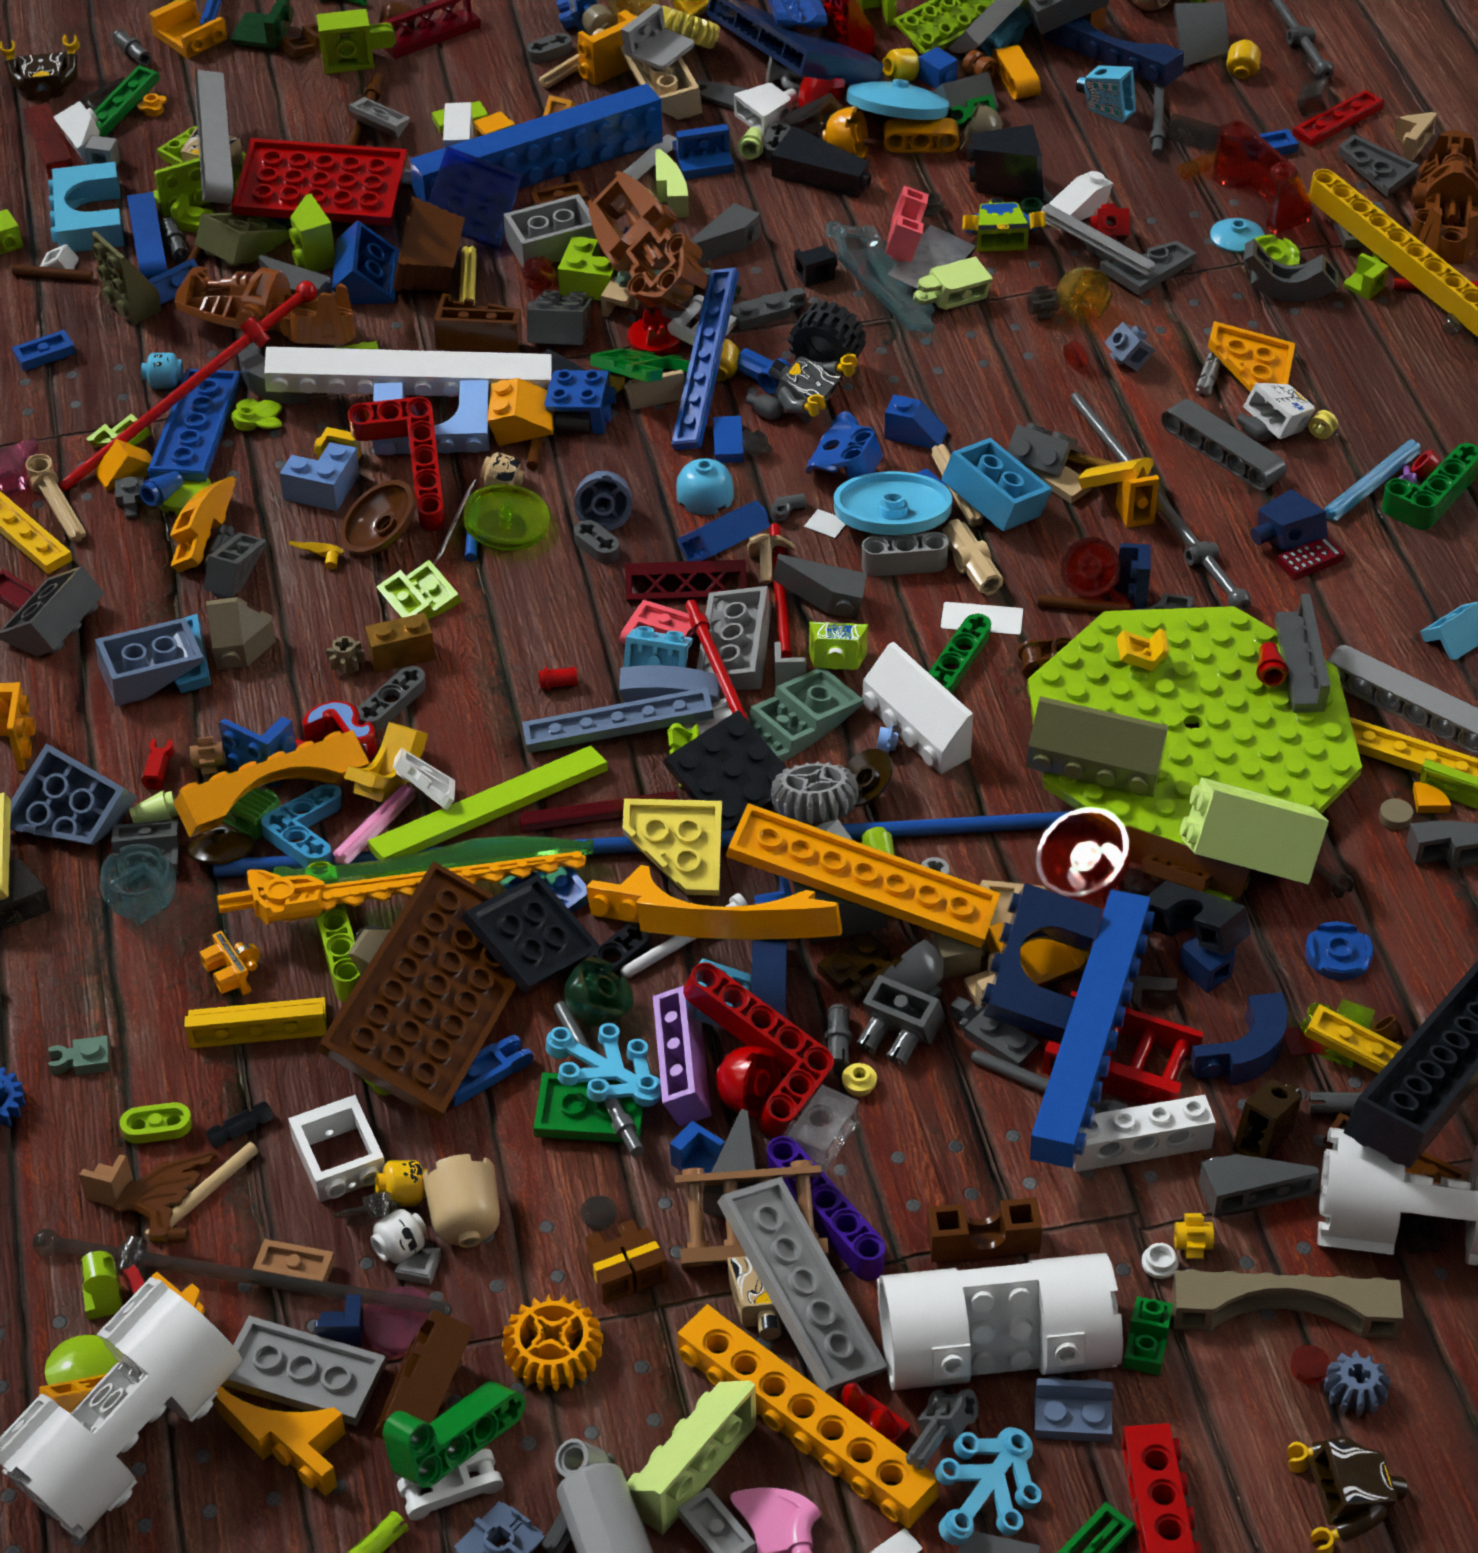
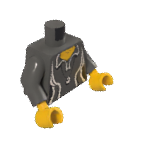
M854 354L842 356L840 362L828 363L815 362L805 357H798L793 365L789 367L776 359L768 374L780 381L774 395L775 398L779 399L785 411L789 414H795L803 422L809 424L819 414V410L826 409L825 403L833 395L841 378V373L843 372L848 377L852 376L855 373V368L858 366V361Z

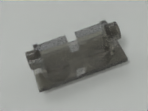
M1172 113L1166 139L1215 152L1217 143H1220L1223 139V132H1220L1221 126Z

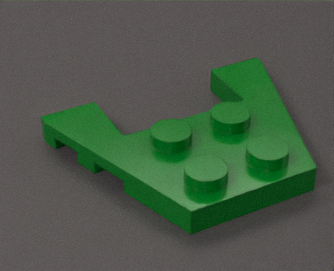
M622 348L591 354L590 365L601 368V371L621 374L648 383L662 380L663 369L666 368L687 372L690 362L683 360L682 356L669 355L660 357L655 356L653 352Z

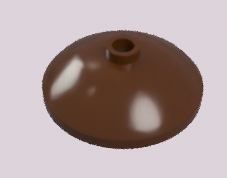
M389 480L370 488L362 494L350 507L342 522L340 538L344 547L355 555H371L393 545L406 532L414 518L417 504L414 490L404 481Z

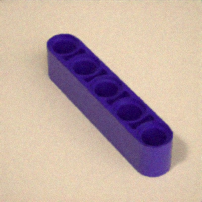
M786 1136L772 1139L767 1146V1169L791 1167L792 1161L812 1160L795 1140ZM823 1171L820 1178H810L814 1229L822 1238H827L828 1245L855 1276L865 1281H873L879 1278L885 1270V1242ZM796 1179L783 1180L798 1205Z

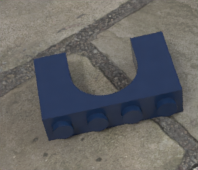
M1027 883L1024 884L1019 894L1013 893L1007 912L1013 913L1010 923H1004L999 937V942L1004 943L1002 952L995 953L990 967V972L995 973L992 984L987 982L981 998V1002L986 1004L983 1016L1062 1042L1075 999L1044 989L1032 982L1021 966L1020 948L1032 940L1049 939L1087 952L1095 939L1103 909Z

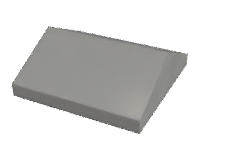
M365 97L350 104L348 107L351 118L395 138H399L411 119Z

